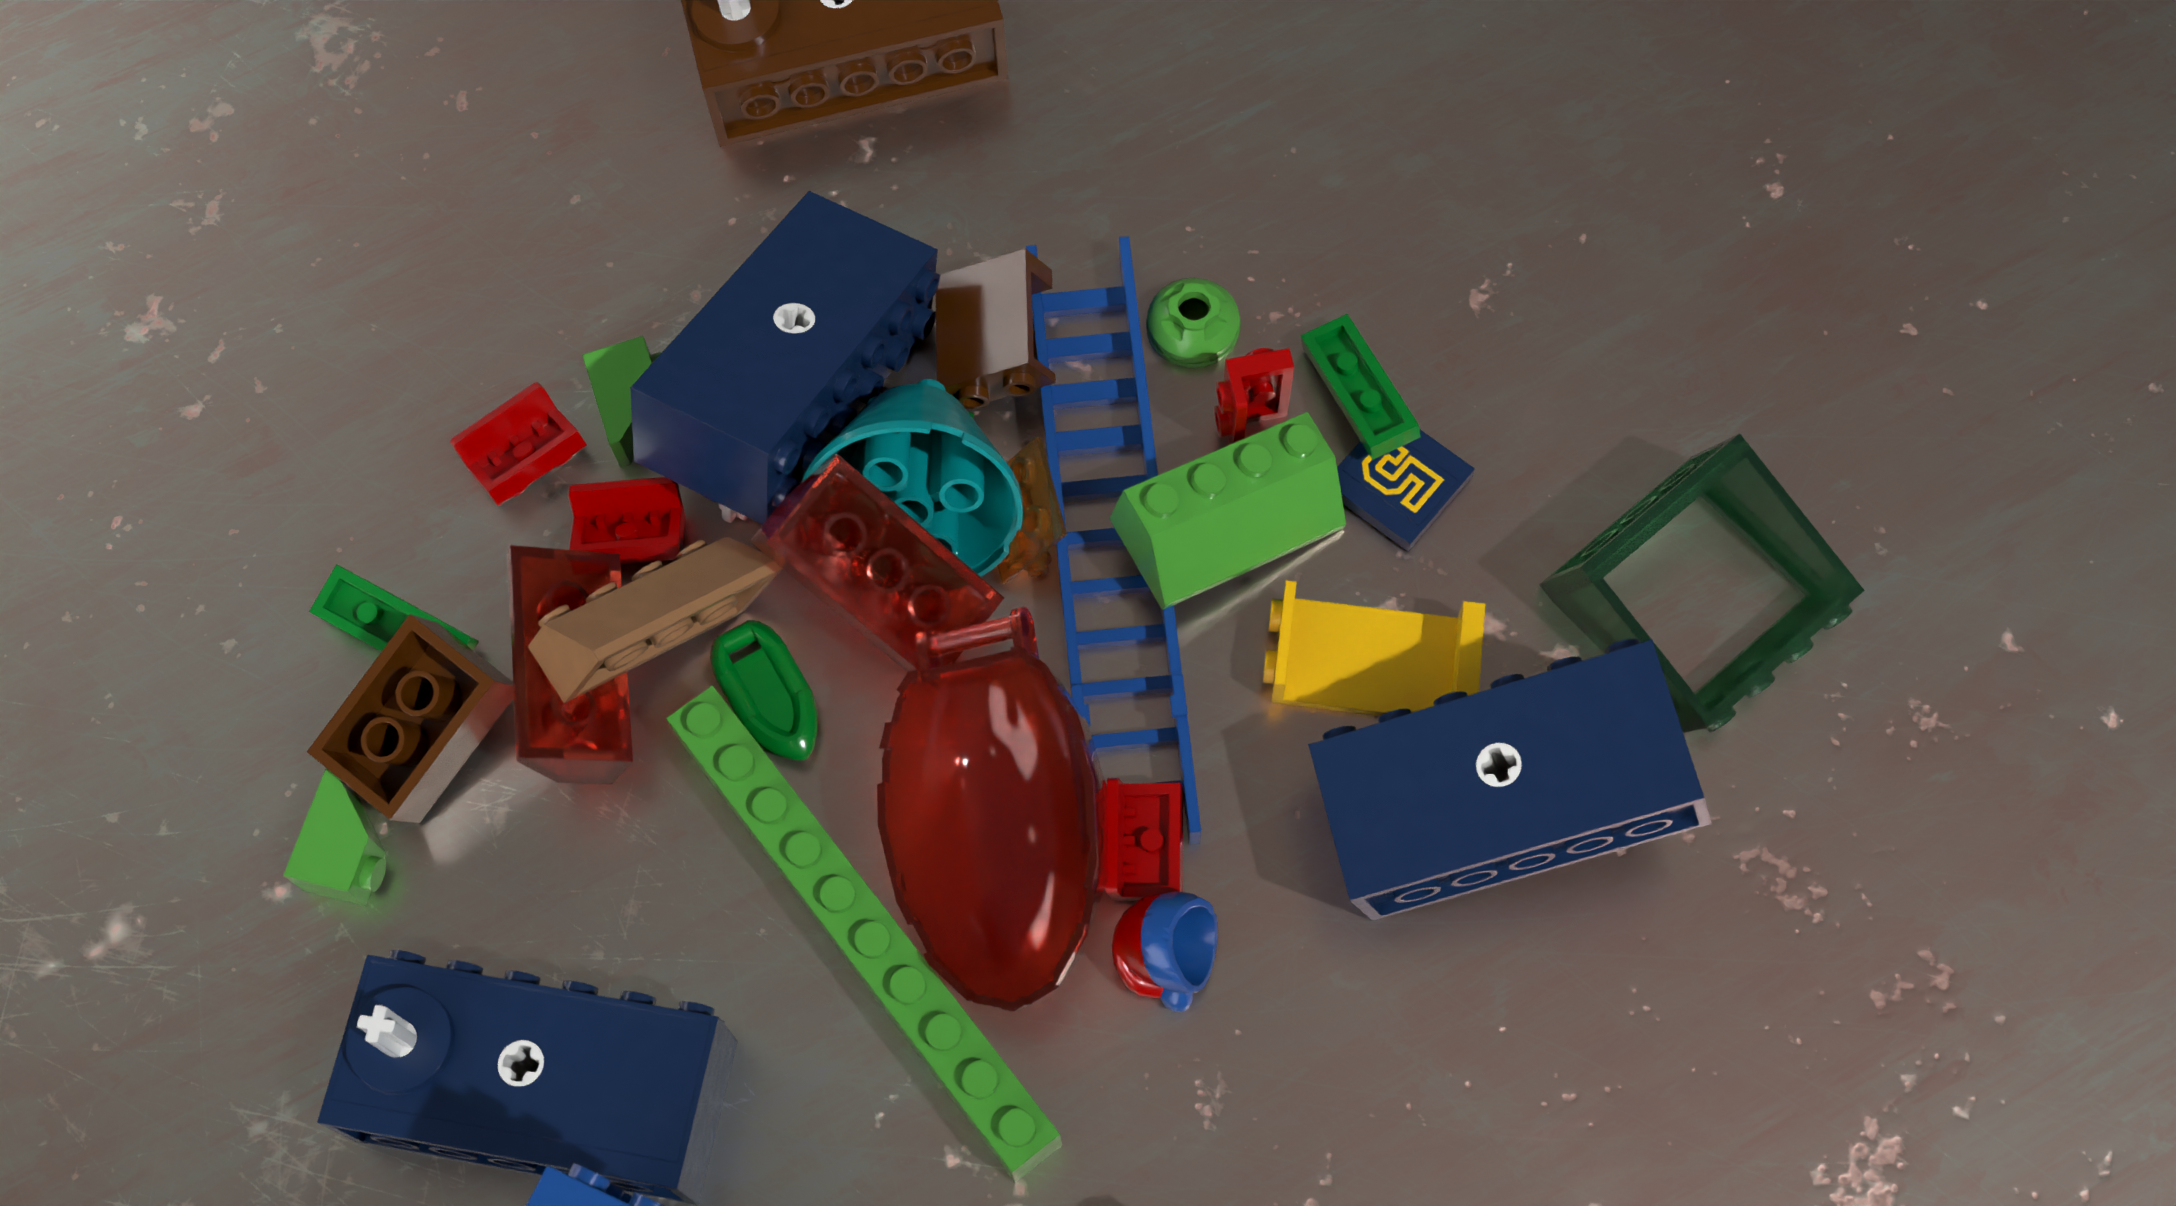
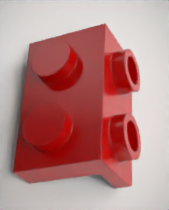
M1260 348L1242 357L1225 359L1224 380L1216 382L1219 406H1214L1215 422L1220 438L1228 436L1229 443L1233 444L1244 439L1247 423L1286 417L1288 415L1294 373V363L1290 348L1275 351L1270 348Z
M538 382L531 384L450 440V444L469 472L497 506L512 497L520 495L527 489L528 485L553 468L565 464L572 455L587 446L578 430L556 408L546 390Z
M666 477L575 484L569 487L568 496L574 516L569 548L573 568L606 567L617 564L677 559V554L683 550L686 517L678 483Z
M1107 778V794H1099L1097 800L1099 828H1106V851H1098L1096 859L1098 885H1105L1106 893L1114 901H1139L1141 898L1153 894L1183 892V786L1181 783L1124 784L1119 778Z

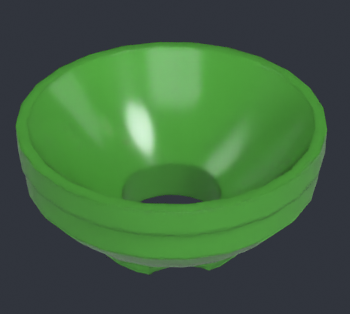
M1184 278L1169 283L1154 296L1147 313L1146 330L1151 346L1163 359L1180 367L1202 368L1219 362L1233 350L1239 338L1241 323L1237 304L1225 288L1207 279ZM1196 298L1204 301L1210 311L1202 319L1189 320L1179 312V306L1187 299Z

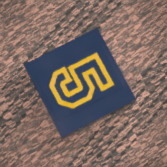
M1421 429L1420 438L1374 460L1371 459L1365 447L1359 441L1337 466L1343 504L1406 551H1409L1473 477L1475 471L1474 467Z

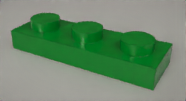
M1348 314L1300 335L1304 351L1372 460L1421 437L1418 422Z
M337 564L309 610L311 614L381 652L410 614L439 623L473 651L479 643L477 639Z

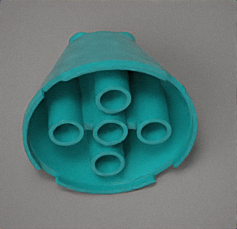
M924 379L917 384H906L890 388L871 398L867 402L866 407L814 458L801 484L799 516L805 535L813 548L825 561L841 573L859 582H862L863 576L893 583V591L922 593L947 590L972 582L1001 563L1009 554V545L1015 538L1018 530L1021 531L1023 499L1019 483L1013 471L965 407L953 395L946 392L942 383L932 379Z

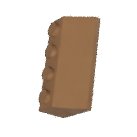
M728 536L709 545L706 544L705 540H699L679 552L676 556L677 560L666 566H663L660 561H655L640 569L632 576L633 582L618 588L615 582L599 588L586 598L587 604L573 611L569 605H564L551 611L538 622L541 629L530 642L528 648L565 704L743 613L783 569L777 559Z

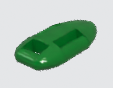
M747 620L717 636L712 643L710 651L713 674L738 719L755 741L769 751L790 760H806L814 749L817 737V708L812 689L782 638L770 626L755 620ZM757 640L761 649L732 663L729 657L730 654Z

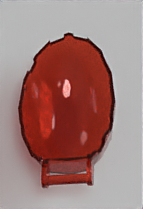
M1026 607L1012 609L1008 617L936 634L935 631L930 629L918 632L916 648L920 671H908L897 688L900 694L896 700L891 722H885L879 746L880 749H884L882 756V783L877 784L878 829L895 900L907 924L914 926L927 951V953L923 954L927 963L967 1001L1002 1008V1010L1012 1012L1022 1010L1057 989L1082 958L1108 882L1107 785L1088 722L1062 682L1039 659L1034 622L1031 613ZM1013 639L1014 647H1010L1011 650L945 666L943 664L942 655Z

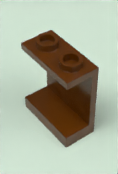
M1026 248L940 275V282L936 291L937 381L942 383L946 392L958 399L966 409L984 408L989 405L990 401L1008 396H1027L1032 394L1037 388L1056 383L1055 373L1034 358L1032 295L1053 289L1052 270Z

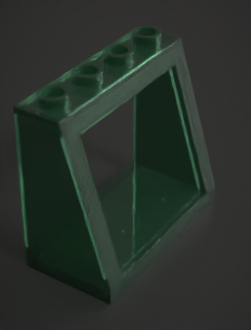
M1737 434L1690 457L1539 584L1552 602L1604 654V650L1609 645L1618 641L1638 639L1642 643L1652 640L1603 578L1701 496L1805 595L1695 692L1692 691L1654 643L1683 733L1705 728L1708 732H1713L1728 723L1737 713L1733 706L1745 695L1748 698L1754 697L1769 687L1776 679L1772 671L1784 661L1790 664L1810 651L1814 646V642L1810 638L1821 628L1829 630L1845 620L1853 611L1849 604L1865 591L1741 434Z

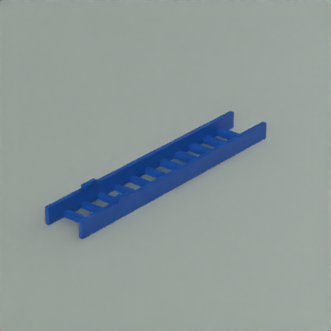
M1129 236L1119 237V262L1122 286L1045 294L1039 292L1032 295L1037 360L1049 368L1051 363L1131 356L1133 378L1040 387L1088 855L1097 854L1099 851L1095 806H1097L1098 795L1107 794V787L1093 789L1089 753L1177 745L1181 780L1157 783H1181L1183 786L1189 845L1200 844L1201 824L1174 605L1164 610L1161 609L1163 624L1084 632L1076 631L1073 599L1151 592L1142 575L1071 582L1068 550L1124 545L1115 528L1066 532L1063 502L1120 497L1123 490L1158 475ZM1026 246V249L1038 258L1037 246ZM1115 311L1126 312L1128 332L1046 339L1044 318ZM1136 402L1138 425L1056 432L1054 410ZM1142 449L1144 475L1061 482L1058 457ZM1165 641L1169 675L1082 683L1079 650ZM1171 692L1170 706L1175 727L1087 736V727L1091 726L1089 704H1084V701Z

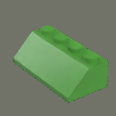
M1305 412L1123 490L1109 517L1162 610L1340 531L1346 526L1336 458L1309 412Z

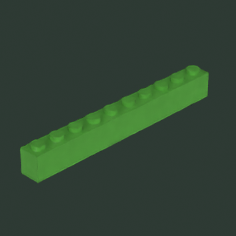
M710 686L668 716L666 720L679 742L1015 1183L1059 1149L1062 1146V1141L1058 1130L714 686Z

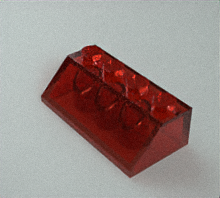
M834 454L790 492L750 540L751 543L916 680L933 685H938L1005 598L838 454Z
M510 545L507 552L516 761L557 783L613 784L633 762L627 672L564 704L529 650L528 645L541 629L538 622L551 611L564 605H569L573 611L587 604L586 598L609 583L615 582L618 588L622 587L620 554Z

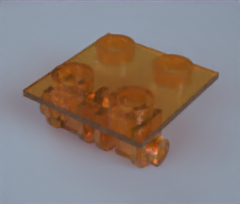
M1036 436L1007 462L1022 492L1023 522L1021 531L1018 530L1015 538L1008 545L1009 554L997 565L1002 584H1007L1023 570L1027 571L1030 578L1046 575L1049 572L1048 565L1052 561L1048 550L1067 535L1041 437Z

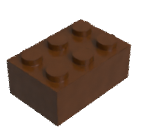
M410 614L307 750V753L389 820L420 824L521 688L442 625Z

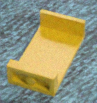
M1288 580L1285 581L1283 599L1272 598L1268 631L1279 632L1277 651L1266 649L1262 681L1263 683L1273 684L1271 703L1381 716L1397 709H1410L1413 713L1433 707L1435 699L1452 692L1463 691L1467 692L1468 696L1479 692L1486 607L1484 603L1463 601L1458 617L1297 599L1295 598L1297 581Z

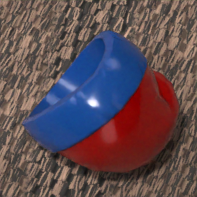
M1178 891L1143 897L1125 910L1115 926L1111 948L1113 964L1126 988L1140 997L1161 999L1164 1006L1171 1011L1184 1012L1188 1010L1193 1001V993L1205 987L1214 965L1218 940V922L1213 906L1195 894Z

